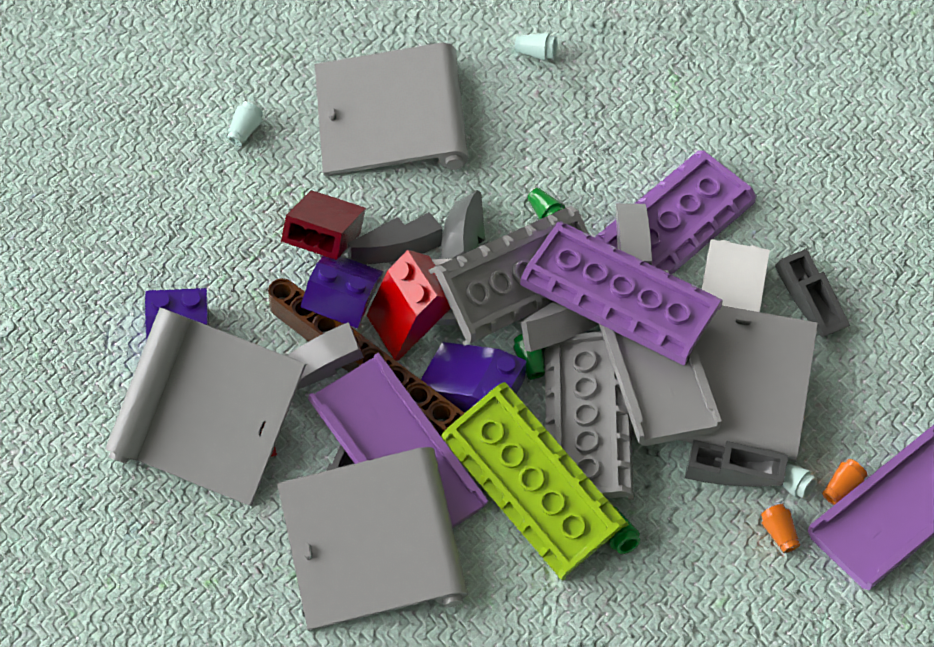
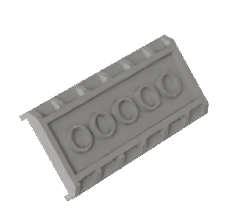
M572 206L564 208L429 270L430 274L435 272L466 339L462 342L464 346L531 315L554 302L521 286V277L526 266L557 222L562 221L589 235L577 209Z
M599 324L639 444L644 446L712 434L720 429L722 420L696 347L693 348L686 364L683 366Z
M602 332L577 334L573 338L545 347L546 430L606 499L628 497L629 500H634L631 419Z

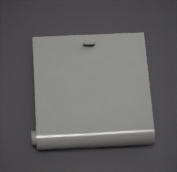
M435 43L315 64L324 176L437 157L440 164L450 170L460 169L468 162L457 56L453 45L449 43Z
M722 305L695 345L722 420L721 427L712 434L680 439L679 441L693 443V440L723 447H725L726 441L785 454L788 455L787 461L796 462L818 323Z
M160 307L105 449L110 451L109 457L116 461L127 463L128 458L138 460L252 506L306 364Z
M422 447L277 483L308 631L436 600L437 603H444V607H455L462 604L463 598L468 596L436 454L433 448Z

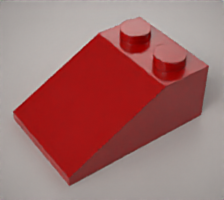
M407 250L387 270L366 315L396 361H399L451 309L435 272L432 274L429 272L430 269L436 267L430 256Z

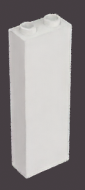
M711 239L702 290L723 299V306L760 312L770 250L753 245L746 246L726 240L718 241Z

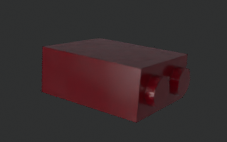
M311 190L286 214L281 242L337 260L348 248V243L355 240L361 234L366 208Z

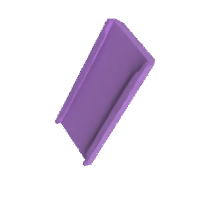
M705 151L694 153L635 203L646 204L651 238L652 266L661 270H668L671 275L706 246L711 239L713 240L755 203L756 194L752 187ZM616 220L595 236V238L617 248Z
M562 221L556 223L526 266L520 283L521 286L683 366L686 364L688 356L717 310H720L723 299Z
M379 352L374 355V358L314 394L312 392L309 394L308 400L355 464L422 447L433 448L453 528L487 505V498Z
M934 425L809 525L808 533L812 541L863 589L871 590L934 537Z

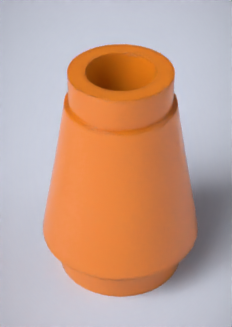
M853 459L841 462L822 495L828 502L835 505L865 481L864 479L867 477L866 470Z
M783 503L774 505L761 513L763 519L761 524L783 553L791 552L800 546L790 509H786Z

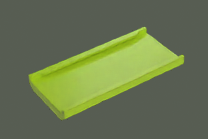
M506 382L497 385L441 435V438L562 581L620 529L628 526L623 517Z

